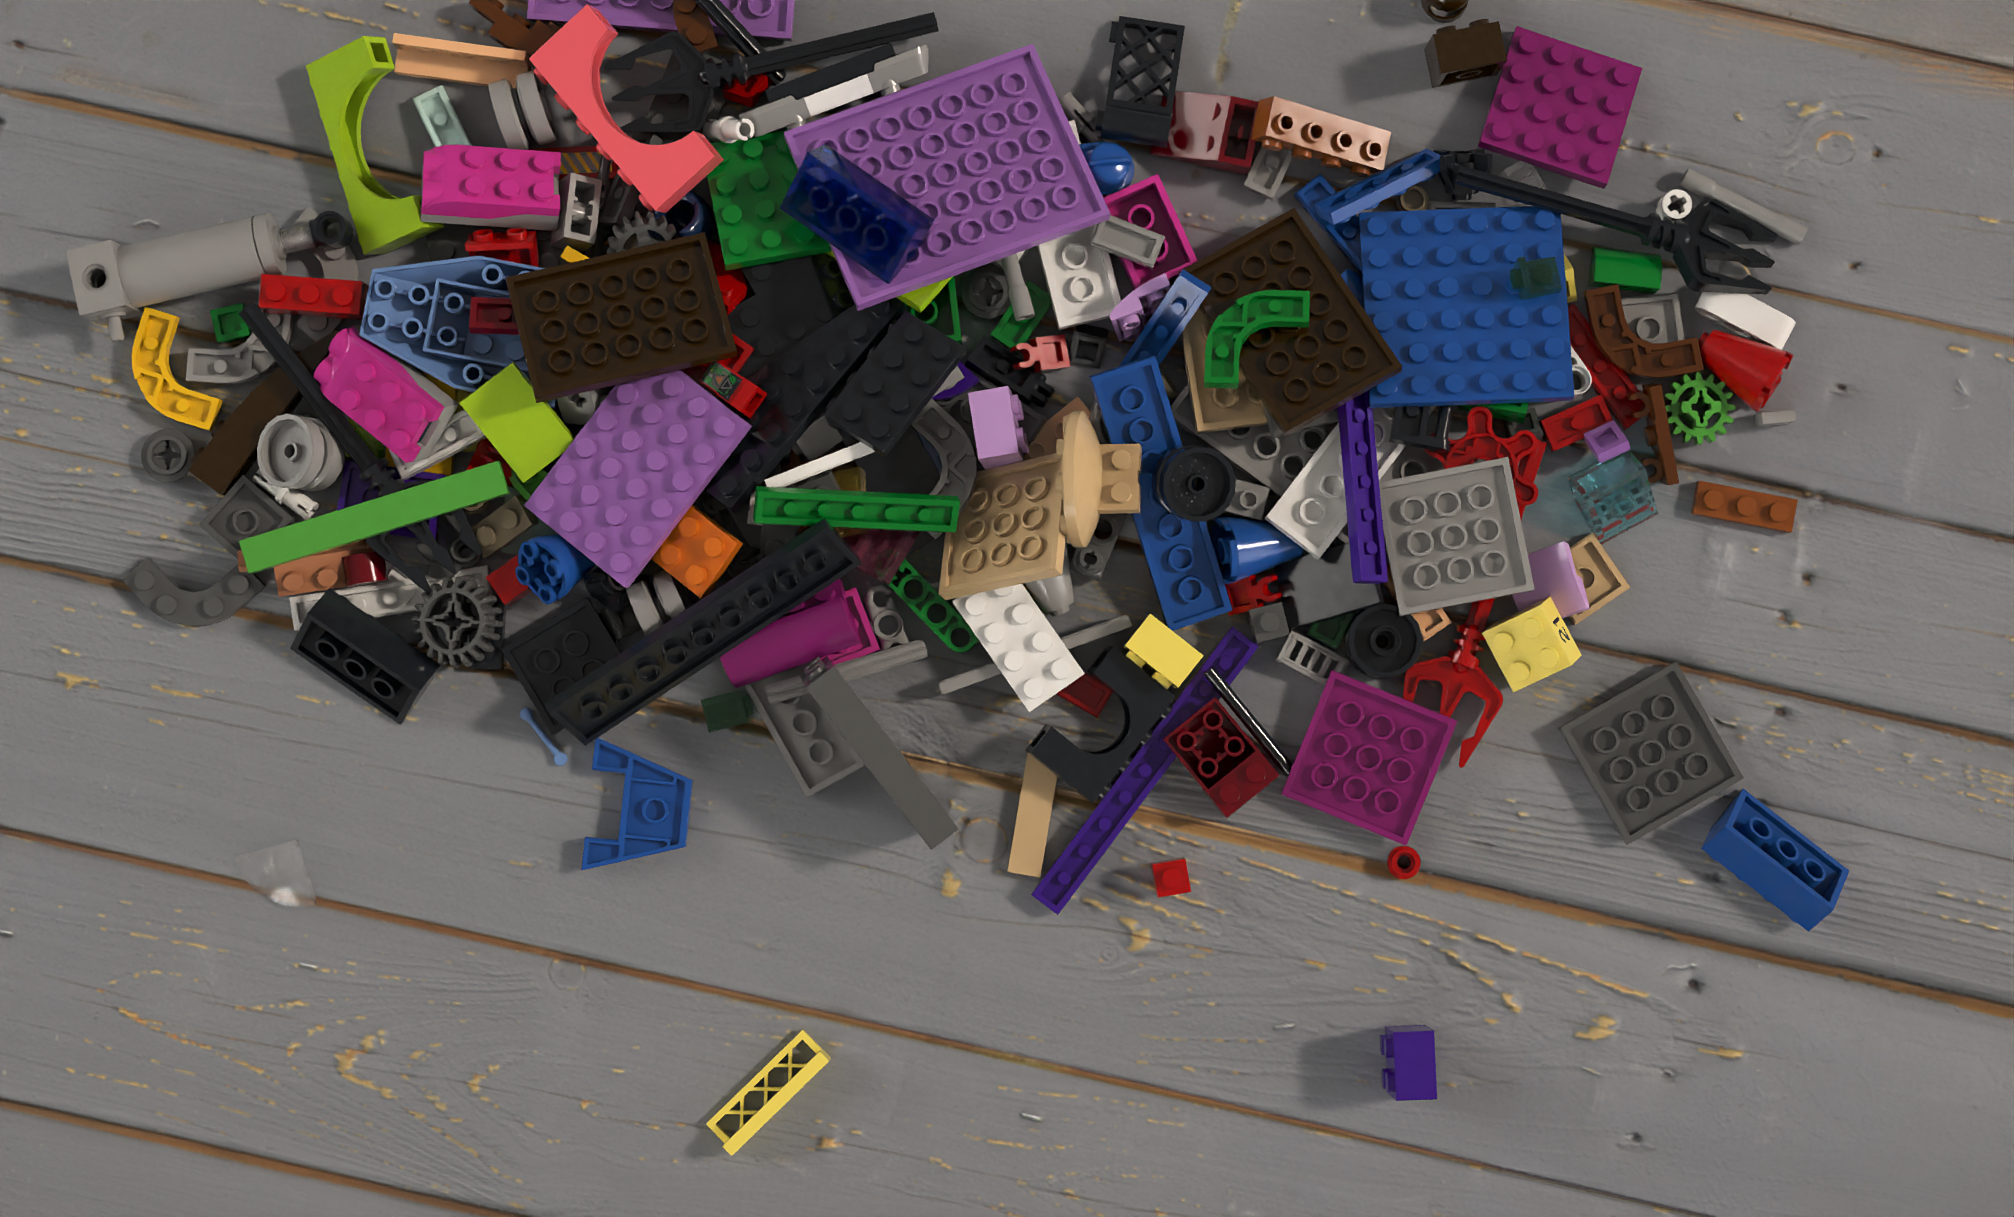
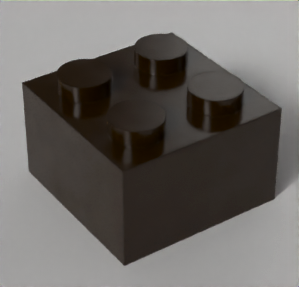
M1488 19L1473 21L1469 23V27L1457 30L1454 25L1439 28L1436 30V34L1432 35L1424 49L1432 88L1496 76L1507 61L1499 21L1489 23Z

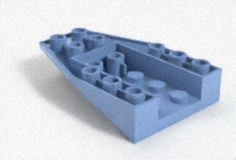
M472 256L372 269L359 336L454 389L474 392L513 361H515L531 382L520 335L470 333L471 297L510 298L505 277L545 268L484 256ZM557 399L546 401L553 410L557 411Z

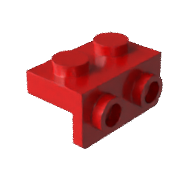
M517 227L508 229L506 232L493 233L490 229H480L469 234L465 242V250L469 252V257L484 256L540 267L536 231H527L525 228Z

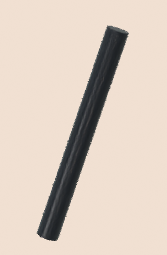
M1209 667L1203 673L1205 678L1283 774L1288 776L1293 763L1215 667Z

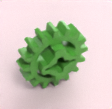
M1696 372L1693 374L1692 381L1685 374L1680 377L1681 385L1676 382L1669 385L1673 394L1665 393L1663 395L1664 400L1669 402L1665 406L1666 413L1669 416L1668 424H1672L1674 427L1670 435L1683 434L1682 443L1684 444L1691 437L1694 439L1695 446L1702 444L1703 437H1705L1708 443L1716 440L1714 432L1720 436L1724 435L1727 431L1723 424H1731L1734 421L1733 418L1727 415L1728 412L1736 409L1735 405L1727 403V399L1731 398L1733 393H1723L1722 389L1725 383L1722 381L1715 385L1713 383V374L1708 375L1702 380L1701 372ZM1690 388L1688 398L1685 401L1678 402L1680 395ZM1707 390L1714 395L1717 401H1714L1707 394ZM1696 403L1698 407L1704 408V412L1699 415L1697 411L1691 408ZM1718 415L1715 423L1706 430L1708 419L1711 416ZM1679 417H1682L1689 423V428L1681 422Z

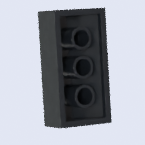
M330 588L307 613L290 647L292 651L400 725L430 685L441 666L432 658L426 656V653L421 652L408 643L401 635L394 633L378 622L375 617L365 613L346 597L339 595Z

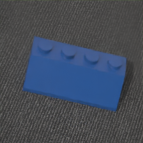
M1745 789L1738 792L1712 826L1701 848L1712 859L1726 867L1739 880L1748 884L1762 895L1766 901L1771 902L1789 916L1792 921L1798 923L1808 932L1834 910L1849 873L1847 868Z

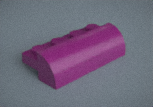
M839 578L720 657L722 665L733 686L737 689L808 663L817 656L821 658L860 644L854 616L848 607L843 582Z

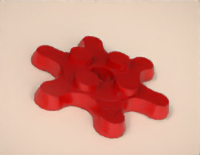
M1477 406L1469 411L1467 415L1468 431L1461 439L1451 440L1448 438L1451 442L1449 453L1440 454L1424 449L1429 456L1440 460L1444 469L1473 464L1476 460L1489 461L1508 457L1517 503L1524 506L1531 505L1538 498L1537 486L1533 482L1522 478L1518 471V464L1521 458L1531 454L1536 449V436L1528 430H1521L1510 438L1498 437L1492 430V414L1486 407Z

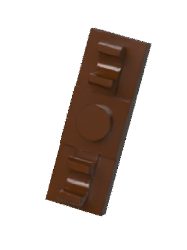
M1654 382L1643 384V393L1632 392L1627 395L1629 400L1640 399L1642 401L1641 409L1630 412L1631 416L1635 418L1648 416L1646 418L1647 427H1644V438L1647 446L1652 447L1655 458L1644 457L1639 462L1643 466L1652 464L1654 466V473L1650 476L1642 477L1643 481L1646 483L1660 481V483L1665 485L1679 483L1662 386Z

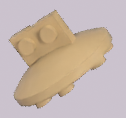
M1072 411L1069 415H1064L1063 417L1064 438L1057 440V459L1062 460V473H1056L1055 484L1056 492L1061 493L1064 515H1061L1060 531L1063 535H1066L1067 543H1071L1073 547L1078 548L1087 547L1101 514L1140 513L1141 486L1139 484V474H1141L1142 447L1140 444H1100L1087 414L1084 411Z

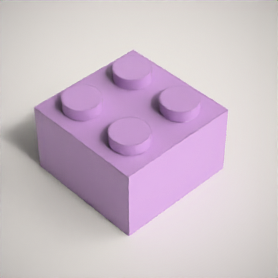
M1008 386L969 392L968 397L978 460L985 470L1025 461L1024 453H1029V446L1023 427L1019 428L1018 421L1024 420V415L1018 395H1013Z

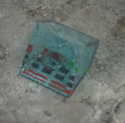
M1630 450L1602 463L1597 461L1567 477L1574 501L1591 532H1593L1601 545L1658 514L1646 469Z

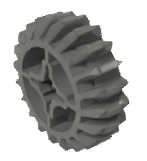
M457 576L454 582L451 578H444L442 586L438 583H433L431 585L433 594L426 592L421 594L426 603L415 605V608L421 611L420 617L415 616L412 618L414 623H420V628L416 629L413 634L424 637L418 646L423 649L429 648L426 656L433 659L438 656L437 661L441 665H446L449 662L451 667H459L462 662L464 666L473 665V658L477 661H482L484 659L483 650L487 652L494 650L493 645L489 641L501 638L499 634L494 633L495 627L500 628L504 625L502 621L495 620V616L502 613L501 608L492 607L497 600L496 596H487L489 588L484 585L478 587V582L475 579H469L466 582L464 577ZM452 597V601H448L447 610L443 614L438 615L441 606ZM467 597L475 604L479 618H475L470 613L469 603H466ZM455 618H461V620L469 621V623H461V626H455L454 624L446 623V621H454ZM436 626L444 629L446 641H449V647L439 637ZM478 629L473 640L464 646V643L467 642L468 634L472 630Z

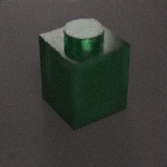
M742 690L701 700L709 733L751 723L749 716L754 715L750 695L744 696Z

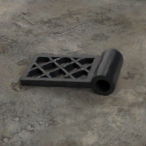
M1119 16V22L1112 21L1109 42L1115 43L1107 100L1105 111L1098 110L1095 130L1101 131V138L1167 148L1185 26ZM1124 27L1138 29L1144 38L1131 45L1123 35ZM1163 33L1177 35L1176 43L1166 50L1155 39ZM1150 43L1158 55L1145 62L1136 50ZM1123 45L1125 47V50L1121 52V47ZM1172 53H1174L1173 60H1172L1171 57L1169 56V55H1171ZM1131 55L1140 67L1126 74L1119 65V61ZM1164 60L1171 68V73L1159 79L1151 67ZM1145 72L1154 84L1141 92L1132 79ZM1118 74L1121 77V79L1116 82ZM1168 82H1170L1169 90L1165 86V84H1167ZM1125 84L1135 94L1128 101L1113 99L1114 92ZM1159 89L1167 98L1166 107L1152 105L1146 97Z

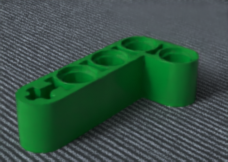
M887 550L879 554L875 562L878 575L952 651L960 654L966 653L979 642L962 615L960 616L901 554L893 550ZM887 558L890 561H893L895 558L899 560L896 566L903 575L907 569L911 572V574L901 580L898 587L893 584V582L899 580L893 572L883 573L885 569L883 561ZM911 581H918L923 585V594L917 599H909L905 595V586ZM934 605H942L947 611L946 618L941 623H933L928 619V610ZM956 629H965L969 632L970 641L966 646L956 647L952 644L951 635Z

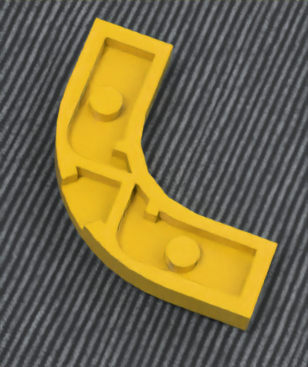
M145 307L132 348L134 378L137 380L145 399L156 410L171 419L212 432L223 400L183 387L174 378L169 366L170 348L180 318Z

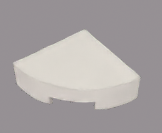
M394 569L388 575V581L406 579ZM415 585L385 589L386 592L392 591L398 596L397 602L390 605V607L406 606L416 594L418 588Z

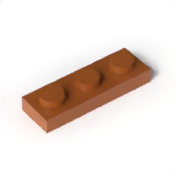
M1697 481L1691 514L1791 533L1798 499Z

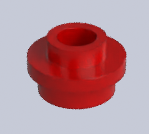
M1409 846L1395 847L1388 854L1387 868L1396 878H1412L1420 869V856L1416 850ZM1401 856H1406L1409 859V865L1404 869L1399 868L1397 860Z

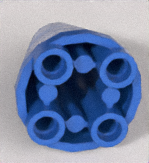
M556 533L533 537L523 542L518 551L519 566L516 567L515 574L521 584L527 585L536 596L540 597L543 603L549 605L566 596L584 578L583 574L588 573L596 564Z

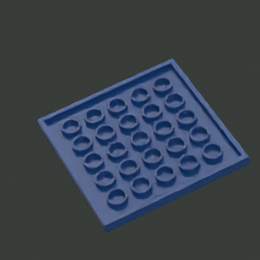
M1534 206L1359 213L1363 309L1402 365V372L1368 390L1369 408L1573 401L1574 383L1561 214Z

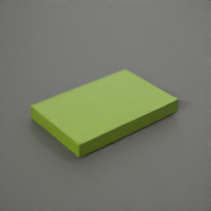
M515 361L460 402V405L523 483L562 455L575 439L546 401L536 403L532 383Z

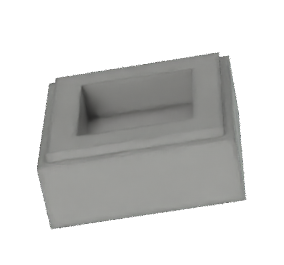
M1793 408L1761 411L1754 416L1755 428L1789 425L1796 422V414Z

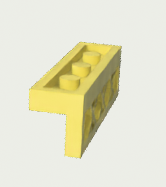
M803 1029L706 1125L724 1143L722 1147L732 1156L830 1061L831 1057ZM803 1040L816 1055L807 1063H793V1048ZM788 1054V1063H779ZM774 1067H788V1082L784 1086H769V1071ZM793 1067L801 1068V1069L792 1077V1068H793ZM764 1077V1086H755ZM749 1091H764V1105L759 1110H744L745 1095ZM768 1091H778L768 1100ZM740 1101V1110H730ZM725 1114H740V1129L729 1137L717 1122ZM744 1115H753L744 1124Z

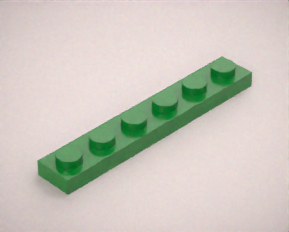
M756 486L753 520L755 523L813 526L825 518L832 527L956 532L960 499L958 496Z

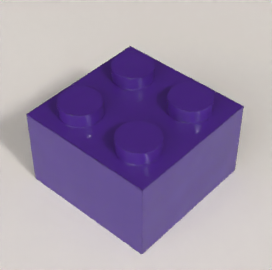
M1427 1025L1385 1026V1035H1380L1381 1055H1385V1058H1387V1068H1382L1381 1070L1383 1089H1386L1387 1093L1396 1101L1437 1099L1434 1030Z

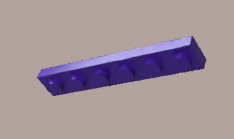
M1368 391L1337 409L1353 583L1382 584L1388 582L1373 410L1369 408Z

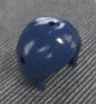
M689 191L668 212H654L655 220L663 215L667 220V225L673 224L677 232L675 235H678L679 238L705 232L708 243L713 234V211L700 195Z

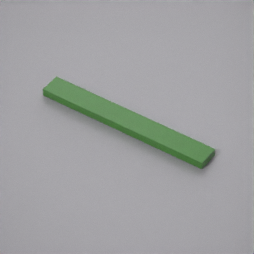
M495 461L240 540L239 543L248 573L253 574L510 493L500 461Z

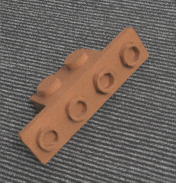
M366 539L273 567L278 596L346 587L342 557L374 551L368 546ZM238 551L239 572H246L248 570L243 553Z

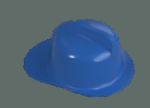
M1112 142L1079 144L1102 195L1113 194L1130 185L1134 177V164L1125 148Z

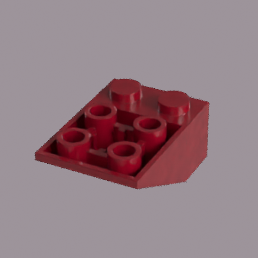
M1175 91L1167 148L1152 146L1150 155L1248 175L1256 140H1252L1251 137L1259 102L1227 95ZM1163 95L1161 106L1166 107L1167 98Z
M1216 697L1163 739L1226 819L1279 777L1277 771Z

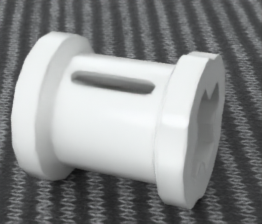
M1674 189L1658 201L1655 212L1659 214L1661 220L1666 216L1674 223L1675 220H1682L1690 213L1692 200L1685 191ZM1677 203L1679 205L1678 210L1670 211L1668 209L1670 204Z

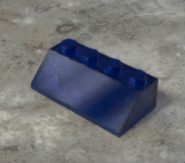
M827 144L807 152L780 206L781 210L887 284L893 281L917 252L935 220Z

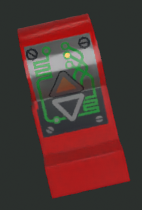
M719 361L710 363L698 379V381L717 393V396L748 418L753 416L767 396V393Z

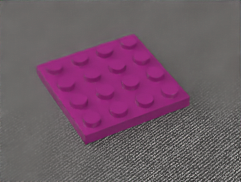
M1516 26L1506 54L1507 61L1502 67L1477 147L1605 189L1610 178L1642 68Z
M1331 670L1281 794L1407 846L1458 721Z

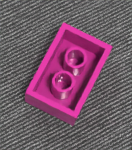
M1158 174L1104 197L1111 216L1165 236L1153 269L1118 256L1133 290L1165 273L1169 283L1174 282L1179 275V271L1198 261Z

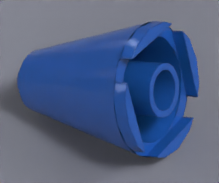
M1219 517L1214 520L1218 525H1212L1211 541L1217 561H1220L1222 567L1220 571L1225 584L1235 583L1297 558L1303 552L1302 547L1266 520Z

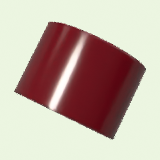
M367 552L342 557L346 587H358L388 581L386 561L377 553Z

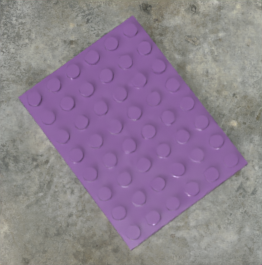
M1033 44L784 132L785 141L858 311L1110 219L1109 209Z

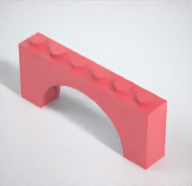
M586 4L529 58L536 67L533 72L543 84H550L557 92L554 98L565 110L571 109L578 117L575 120L577 126L586 135L592 134L599 142L596 145L598 151L608 161L613 159L620 169L617 170V173L622 180L629 186L634 184L641 194L638 198L642 204L650 211L655 209V211L666 213L724 159L703 134L695 131L673 143L648 145L631 138L615 123L603 100L600 73L604 55L618 33L597 8Z

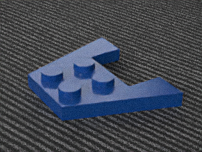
M599 737L595 739L592 770L625 773L619 838L615 840L585 837L581 870L686 847L693 780Z

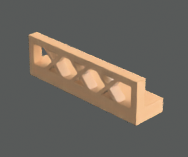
M398 33L393 34L392 43L397 48L394 72L397 75L488 87L489 83L506 79L511 83L512 88H515L517 91V75L528 72L531 69L532 62L529 60L530 57L526 51Z

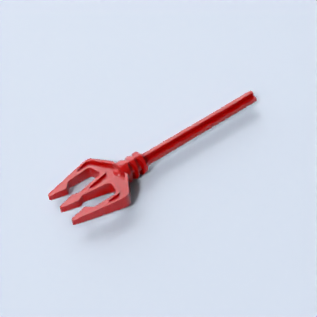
M1537 439L1536 449L1531 454L1521 458L1518 471L1525 480L1534 483L1547 443ZM1518 504L1520 519L1522 520L1526 506ZM1495 598L1472 602L1465 623L1460 626L1457 625L1456 631L1461 634L1460 639L1452 640V642L1458 645L1456 651L1449 650L1447 656L1415 663L1405 673L1403 699L1411 702L1414 700L1418 683L1421 680L1439 681L1443 688L1439 713L1451 717L1463 694L1471 692L1485 701V708L1474 736L1461 742L1460 768L1465 766L1503 704L1502 693L1479 667L1481 661L1475 657L1477 652L1485 651L1479 644L1480 641H1486L1482 632L1485 631Z

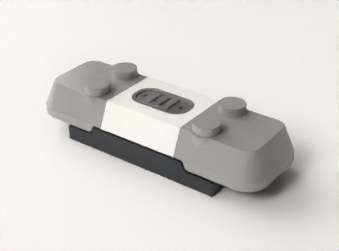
M889 43L765 90L770 103L739 114V118L749 119L754 125L753 135L759 137L785 126L788 131L805 125L806 118L878 91L881 97L900 91L899 83L928 73V46L924 44L895 55L893 46Z

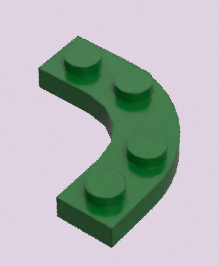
M1265 290L1254 292L1237 299L1235 304L1229 307L1222 315L1219 314L1211 326L1206 341L1204 388L1238 389L1241 348L1247 338L1256 331L1269 327L1309 328L1310 291Z

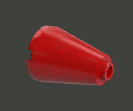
M1716 329L1710 334L1704 332L1698 340L1702 363L1757 413L1772 396L1782 380L1783 368L1787 370L1794 357L1788 351Z

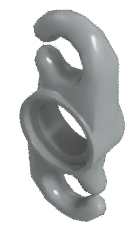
M885 584L873 585L867 590L865 604L873 629L881 641V650L889 649L893 644L902 645L909 643L903 620L895 608V599L889 597L883 606H878L873 601L876 593L881 592L885 595H890L892 593L891 588ZM885 615H892L897 619L898 627L892 634H884L879 630V620Z

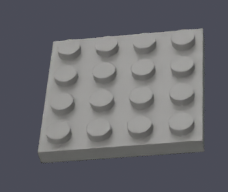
M1508 457L1379 482L1384 539L1400 616L1535 590Z

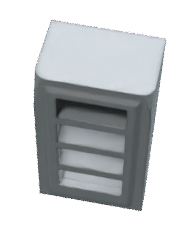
M1292 630L1289 631L1290 635L1286 637L1275 659L1278 663L1324 686L1328 680L1324 678V675L1332 660L1337 662L1334 671L1342 674L1349 663V660ZM1298 642L1302 647L1293 661L1289 659V656ZM1309 648L1314 652L1307 666L1304 667L1300 664ZM1321 654L1326 658L1318 673H1315L1312 669Z

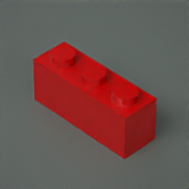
M261 274L259 308L272 314L362 320L369 286L363 281Z

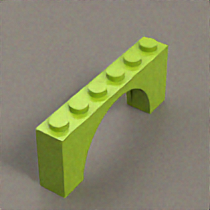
M362 36L306 65L310 85L314 91L319 114L326 130L329 147L334 156L339 179L346 195L348 209L352 215L363 254H387L443 228V223L421 222V195L401 198L390 193L375 179L364 157L361 143V122L366 102L377 83L395 69L386 38Z

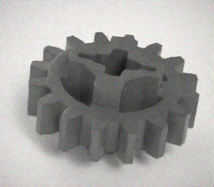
M637 211L634 215L635 219L632 221L625 216L622 218L624 223L622 228L616 225L612 227L616 237H608L607 241L611 248L607 252L611 254L677 239L679 236L675 235L677 232L673 224L667 225L665 216L662 215L655 220L653 212L649 211L646 218H641L640 213Z

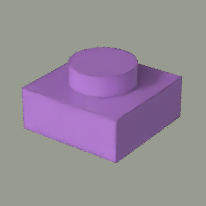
M1614 420L1583 434L1585 443L1599 463L1630 450L1628 439Z

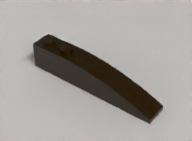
M338 330L333 331L297 354L313 377L318 365L328 357L330 353L329 345L339 332ZM278 368L254 389L226 421L221 420L214 427L211 433L213 437L206 447L199 448L191 459L192 466L188 471L221 495L225 496L242 475H246L258 459V442L267 423L276 416L292 414L304 398L281 368Z

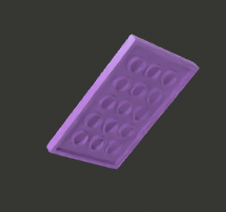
M682 370L617 384L524 506L623 587L629 588L752 425Z

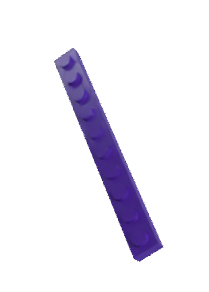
M1233 626L1228 630L1175 701L1171 712L1165 719L1160 721L1150 739L1139 749L1129 766L1121 773L1108 793L1103 797L1031 895L1057 915L1061 912L1176 758V755L1163 739L1214 697L1218 701L1221 698L1203 673L1209 667L1214 666L1230 686L1259 647L1257 644Z

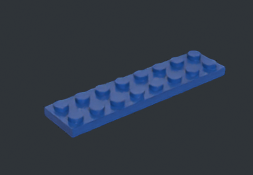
M1151 355L1089 376L1109 443L1140 444L1142 447L1141 474H1139V484L1141 486L1140 513H1131L1165 625L1174 631L1232 611L1206 522L1188 521L1166 512L1157 502L1152 489V474L1158 460L1168 450L1182 445L1156 357ZM1192 480L1191 486H1192V488L1194 489V488H1195V485H1194V482H1193V480Z

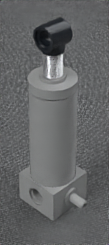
M325 211L320 213L315 219L309 220V224L280 230L273 216L270 213H264L125 246L113 240H107L68 249L65 252L79 316L99 325L107 323L111 341L120 342L124 340L121 320L141 316L144 311L143 306L260 280L261 274H286L287 253L316 247V249L324 247L333 249L344 248L352 241L353 227L339 213ZM339 223V233L335 237L328 238L327 228L329 225Z

